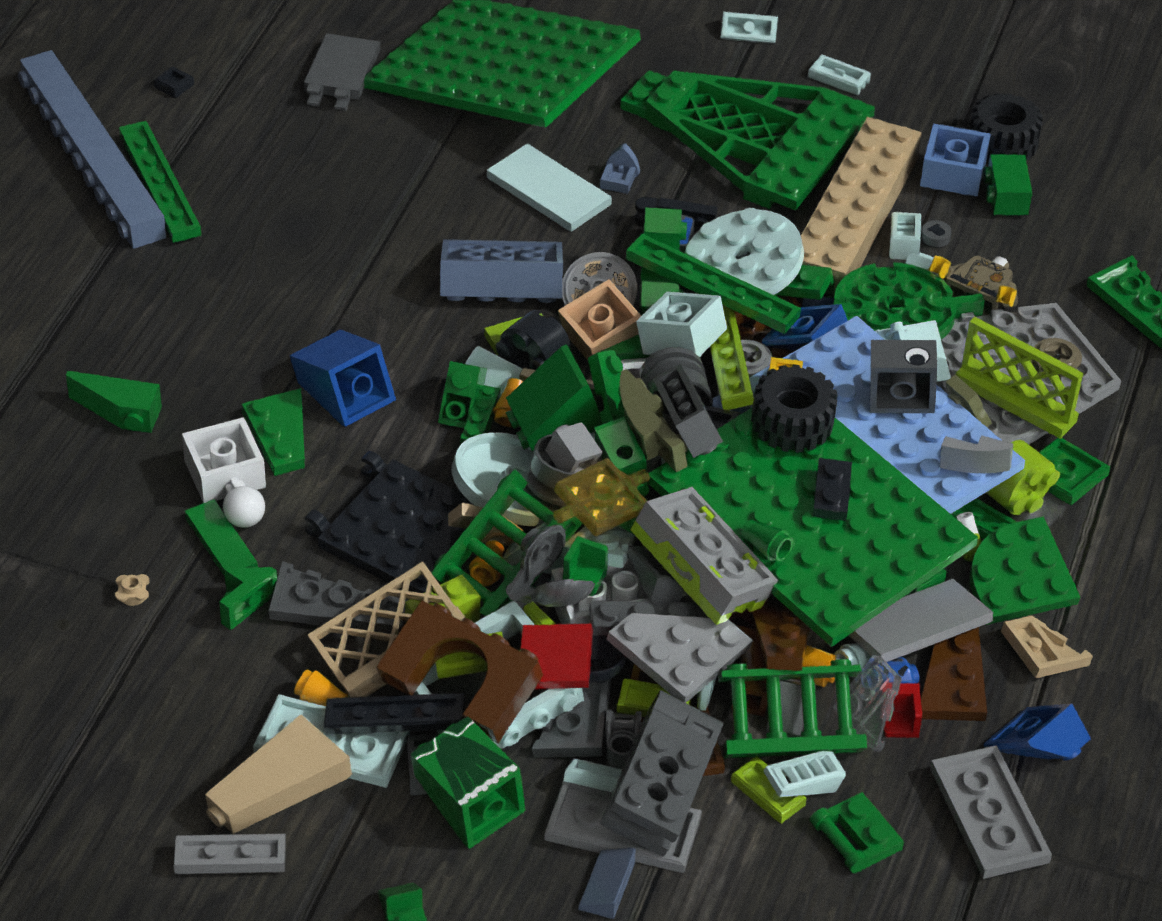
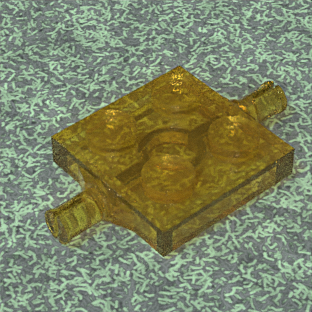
M606 458L558 481L554 489L555 493L567 505L553 512L554 519L557 523L562 524L564 521L577 517L596 537L640 514L647 500L639 493L637 486L650 480L649 473H645V469H640L631 475H627L619 470L609 458Z

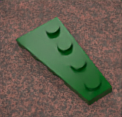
M1133 255L1088 277L1087 287L1162 349V293L1155 291L1151 286V278L1145 271L1141 272L1137 267L1138 261Z

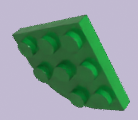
M1044 516L1002 526L990 533L976 550L970 568V586L973 596L993 611V621L986 625L1079 603L1080 594Z

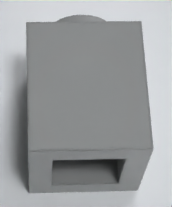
M582 422L571 426L562 425L552 433V438L545 449L558 470L570 473H583L594 469L603 453Z

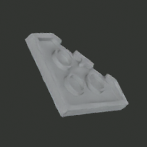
M631 613L608 632L606 639L669 694L685 703L715 679L722 670H725L727 665H731L748 651L753 642L749 636L729 620L715 625L710 618L640 613Z

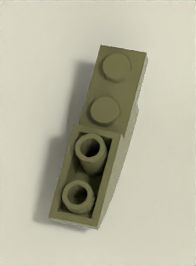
M627 369L621 371L620 395L624 416L645 458L650 460L660 455L675 472L686 468L685 452L688 451L687 445L681 435L675 434L663 418L662 412L665 409L660 397L657 394L653 395L646 388L641 378L636 379Z

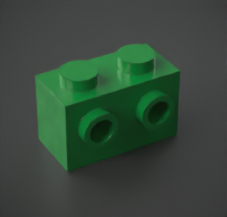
M990 155L989 166H984L983 182L988 184L986 199L987 203L992 204L993 215H1029L1032 188L1025 155Z

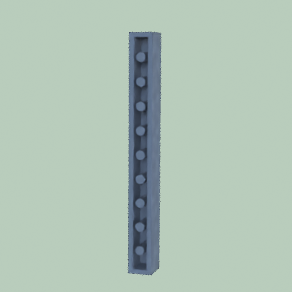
M50 50L20 59L21 71L18 72L21 86L29 90L32 103L38 104L42 118L50 122L53 135L60 137L65 153L71 154L75 168L77 170L81 169L86 185L88 187L92 186L98 203L104 204L109 220L116 222L121 238L127 239L133 249L165 239L164 215L53 51Z

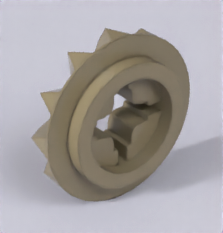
M1048 338L1039 341L1034 346V348L1052 357L1060 354L1059 361L1075 369L1081 367V351L1076 345L1067 340ZM1033 360V364L1038 365L1039 371L1043 372L1044 370L1040 363Z

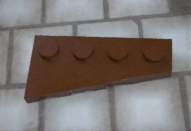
M775 596L768 597L761 609L750 612V620L752 625H755V635L757 640H760V650L766 668L802 671L810 628Z

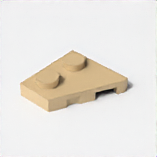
M1034 616L1005 621L1002 626V634L1035 678L1087 667L1093 658L1091 653L1086 650L1080 654L1067 646L1066 641L1068 638L1057 631L1049 629L1045 623Z

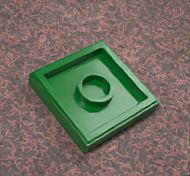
M1057 437L1039 452L1051 461L1055 469L1060 472L1058 481L1047 492L1070 506L1106 478L1110 472L1109 465L1063 438Z

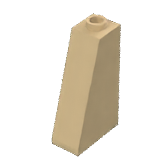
M300 714L205 794L208 805L207 815L218 827L224 825L234 834L348 779L352 775L350 758Z

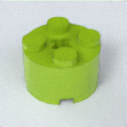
M1015 440L1011 442L1013 443V450L1025 460L1024 469L985 493L1013 515H1021L1027 511L1030 514H1034L1042 507L1043 497L1049 488L1058 481L1060 472L1055 469L1051 461L1023 440Z

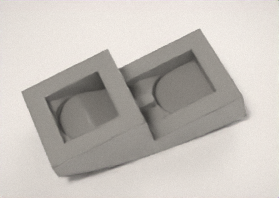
M981 435L978 444H973L945 436L941 445L940 468L967 473L1010 471L1013 443Z

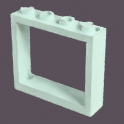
M516 601L510 602L475 622L480 627V631L486 634L502 632L503 638L506 640L518 633L522 635L523 625H535ZM436 663L431 667L413 695L431 694L426 686L439 679ZM582 688L548 689L527 701L499 744L494 743L500 749L512 746L520 738L533 730L546 726L550 719L556 718L565 711L573 710L574 706L584 701ZM436 730V731H437L438 733H441V734H442L445 730Z

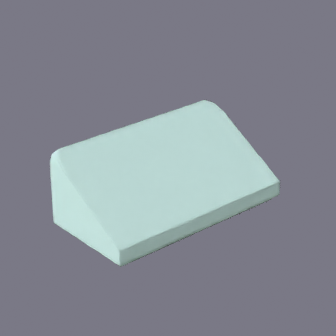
M723 12L720 39L775 44L778 17Z
M479 346L472 351L465 363L487 368L484 385L501 388V395L508 379H519V374L523 370Z

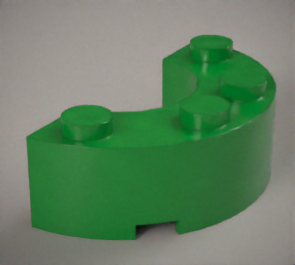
M645 207L643 234L679 250L680 240H686L687 222H681L682 210ZM641 267L639 304L641 316L666 292L683 293V289H679V283H675Z

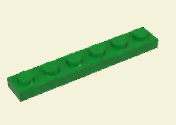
M147 121L119 127L120 138L146 190L164 215L165 228L172 242L175 243L201 236V226Z
M641 234L626 250L625 259L675 283H679V285L698 294L720 296L722 305L783 334L800 317V307L645 234Z

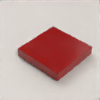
M592 624L523 625L521 648L529 650L538 657V662L543 672V677L535 689L589 688L593 637Z

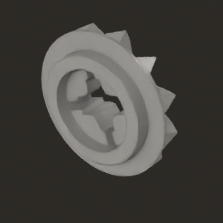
M741 340L749 377L770 366L772 354L764 344L754 340Z

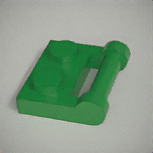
M863 792L829 809L821 808L814 812L810 818V823L818 831L822 830L846 859L845 865L852 873H857L903 850L904 840ZM839 822L861 850H856L835 825Z

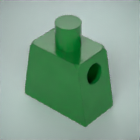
M623 416L594 427L595 442L603 452L601 454L602 465L600 471L604 477L637 498H644L650 490L647 483V462L625 417ZM618 449H620L622 455L617 456Z

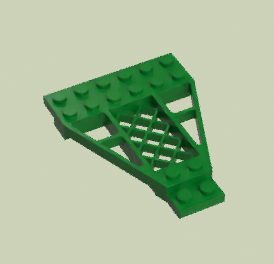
M648 70L621 99L622 110L643 117L655 127L671 132L743 191L744 200L767 209L775 202L797 210L853 142L866 118H872L875 107L823 87L673 71L668 77ZM744 93L757 94V95H765V96H764L763 98H761V99H758V98L752 97V96L747 95V94H744ZM777 97L813 101L801 114L772 104ZM709 104V106L697 108V105ZM723 114H734L733 116L722 117ZM710 116H714V117H715V118H713V119H706V120H703V119H702L703 117H710ZM758 123L759 125L747 127L746 124ZM738 125H739V127H740V128L729 129V130H728V128H727V127L738 126ZM774 133H784V135L772 136ZM754 136H765V138L753 139ZM730 155L757 167L749 176H745L724 158Z

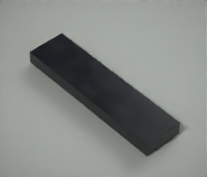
M464 693L327 698L323 729L326 735L446 730L450 725L464 719L463 713L466 708V697Z

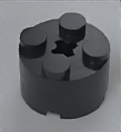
M539 310L530 311L501 334L500 341L496 343L498 354L522 369L536 370L561 346L566 344L568 347L570 346L569 337L562 325L552 316L545 318L539 315L542 313Z

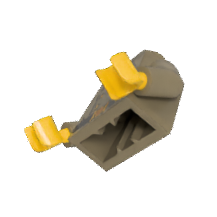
M934 256L928 270L937 273L940 278L946 280V283L953 291L952 297L982 294L985 300L983 315H990L991 310L1002 309L1003 305L1009 309L1017 306L1018 296L1016 285L1012 282L1013 272L1009 269L1008 261L1003 257L998 256L990 261L981 256H974L967 262L950 266L951 262L947 259Z

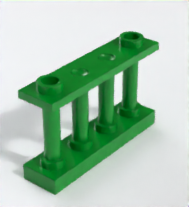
M515 469L510 475L505 476L499 482L495 494L450 550L437 559L434 570L431 572L434 578L441 584L463 575L479 593L480 600L483 602V607L479 612L485 617L512 602L506 593V587L513 582L520 571L521 560L517 564L511 565L481 542L489 531L495 527L519 546L521 545L526 533L502 516L514 500L545 522L546 527L555 524L562 525L563 529L566 530V542L569 541L582 524L577 516L565 506L559 512L554 513L525 492L523 489L528 482ZM472 553L476 554L504 576V581L496 591L491 592L461 569V566ZM542 573L535 577L531 586H533Z
M839 659L830 661V666L803 667L802 671L767 668L748 669L747 664L727 665V670H722L718 675L719 683L731 682L734 734L731 735V740H726L723 744V759L809 755L829 750L833 754L863 752L867 749L866 734H856V729L852 728L849 677H856L861 672V664L851 665V660ZM814 678H835L839 730H835V735L822 736V731L818 730ZM800 679L804 731L800 732L801 737L787 738V732H783L780 680ZM745 681H766L769 733H766V739H752V734L748 733Z

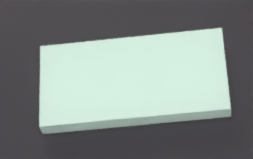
M529 144L524 145L487 169L488 179L570 232L611 205L612 197Z
M278 694L253 745L254 753L301 714L349 756L352 771L350 779L387 788L407 743V735H410V731L326 735L323 729L326 706Z

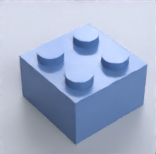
M933 124L924 157L920 186L960 193L962 195L978 196L983 169L987 159L990 134Z

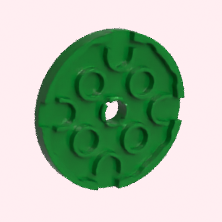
M893 262V267L876 268L874 263L853 270L839 282L835 290L833 304L842 305L848 320L858 316L874 331L891 328L890 325L895 322H902L903 326L936 320L941 340L953 328L957 311V304H955L952 297L953 291L945 281L921 267Z

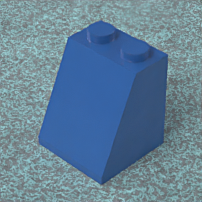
M340 329L289 355L298 383L344 427L396 400L383 353L378 343Z

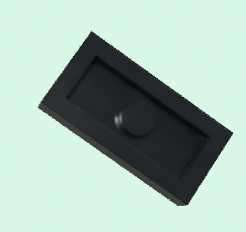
M819 458L813 517L841 521L847 520L852 462Z

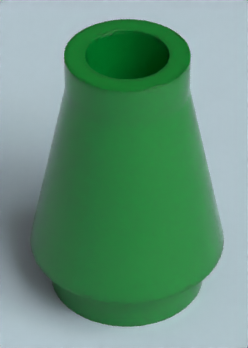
M754 520L747 521L742 528V538L748 540L770 561L777 560L781 562L788 557L792 550L793 538L789 536L786 530L757 523Z

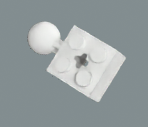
M244 417L182 433L184 461L203 503L213 499L215 501L224 499L223 511L231 524L241 528L257 524L265 512V501L258 489L266 488L264 459Z

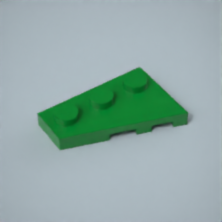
M614 350L598 352L588 357L595 393L603 400L604 410L600 412L602 423L605 424L624 416L620 395L621 371H623V364Z
M301 388L242 403V414L274 476L305 468Z

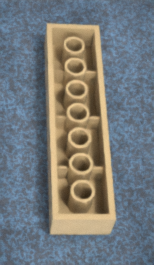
M867 117L801 234L804 247L802 265L832 268L835 290L839 282L847 274L860 268L918 160L922 132Z

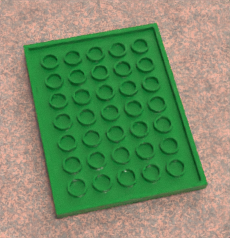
M453 0L430 21L422 25L416 33L407 38L402 45L391 52L382 62L373 67L364 78V88L546 128L641 40L639 30L627 28L623 25H611L602 21H591L576 16L570 17L557 14L556 12H544L534 8L513 6L509 3L503 4L491 0Z
M753 407L717 429L723 442L718 444L712 452L693 458L688 449L685 452L686 468L675 472L665 462L647 474V483L661 496L693 487L778 579L777 584L773 585L771 594L831 647L977 545L978 536L836 418L834 419L832 433L830 437L826 438L824 444H816V449L810 451L804 448L803 452L795 453V450L790 449L788 452L781 451V447L773 448L769 446L768 440L762 441L758 437L759 432H755L752 427L751 416ZM819 458L852 462L846 521L813 517ZM749 520H754L757 523L786 530L789 536L793 538V547L788 557L781 562L768 560L748 540L742 538L741 531L745 523Z

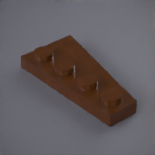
M979 627L934 644L921 697L922 719L986 721L987 705Z

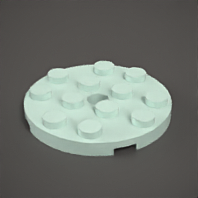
M747 208L725 214L711 222L705 223L689 241L684 252L772 295L777 294L793 281L801 269L804 259V247L797 227L789 219L778 213L757 210L755 208ZM748 252H749V254H750L749 256L742 257L741 259H736V258H735V257L738 258V257H740V256H742V255H747Z

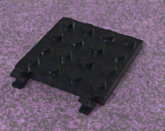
M368 451L361 458V461L367 464L361 470V473L374 479L332 524L317 510H311L305 516V521L310 523L305 528V532L312 537L318 538L319 548L390 583L421 562H424L429 571L432 572L437 559L442 554L447 553L466 530V528L448 526V513L461 503L474 504L461 492L394 459L387 465L378 454ZM420 575L410 582L408 591L426 592L427 580L423 575Z

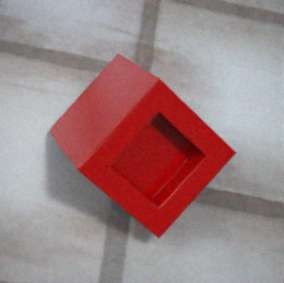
M885 683L881 704L884 736L919 738L922 722L919 684Z

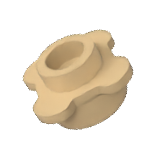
M120 575L117 577L118 591L115 593V598L118 601L129 606L141 604L149 597V592L146 590V585L149 584V577L147 575Z

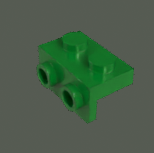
M802 265L793 281L775 295L821 300L824 293L833 294L835 291L832 268Z

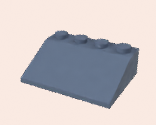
M443 239L440 296H447V299L452 301H461L465 297H477L479 301H494L495 297H507V300L511 302H523L525 298H538L539 302L551 303L555 302L556 298L562 299V242Z

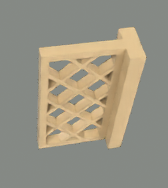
M424 562L416 565L308 634L310 641L344 688L346 694H348V698L367 697L386 685L382 681L376 666L387 651L381 655L368 654L372 639L389 641L387 650L398 636L400 620L408 621L412 615L402 613L406 598L423 600L427 603L444 604L453 617L461 621L465 618L460 609L452 603ZM420 575H423L427 580L428 584L425 594L408 591L410 582ZM432 589L437 595H431ZM387 596L400 597L397 611L379 610L381 600ZM359 614L371 616L368 630L350 628L352 619ZM377 617L394 619L391 634L374 632ZM329 633L342 634L339 649L324 647L320 639ZM348 635L365 637L362 653L345 650ZM330 655L336 656L335 662ZM342 658L359 659L358 669L345 677L340 670Z

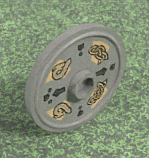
M594 252L584 255L570 265L563 277L562 298L564 304H569L610 279L634 306L638 291L635 274L627 262L614 254Z

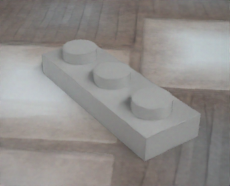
M285 834L176 836L175 874L285 872Z

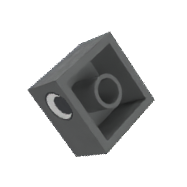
M871 340L870 413H935L937 385L936 340Z

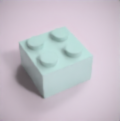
M666 292L636 321L643 354L652 355L656 351L668 347H682L693 351L701 357L727 330L721 297L717 295Z

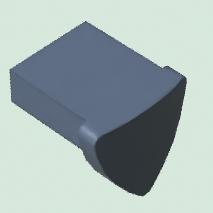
M627 144L620 145L609 156L600 179L601 189L625 194L629 193L635 176H638L640 173V166L635 154Z

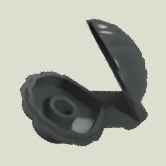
M555 524L541 530L534 528L523 538L520 549L523 551L520 571L513 582L506 587V593L512 601L526 604L534 601L546 607H568L587 598L595 587L593 581H573V579L548 582L539 585L534 590L527 591L535 577L552 566L560 557L566 543V530L563 529L562 525Z

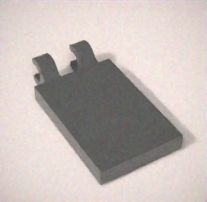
M326 33L304 81V92L310 94L307 105L318 107L324 94L337 98L335 109L346 111L350 99L359 100L364 89V78L372 70L379 55L380 41Z

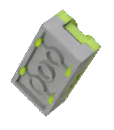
M693 487L646 501L631 528V531L641 541L643 546L652 553L663 568L670 573L715 625L728 621L733 612L742 613L746 608L749 612L761 609L769 597L773 585L778 582V579Z

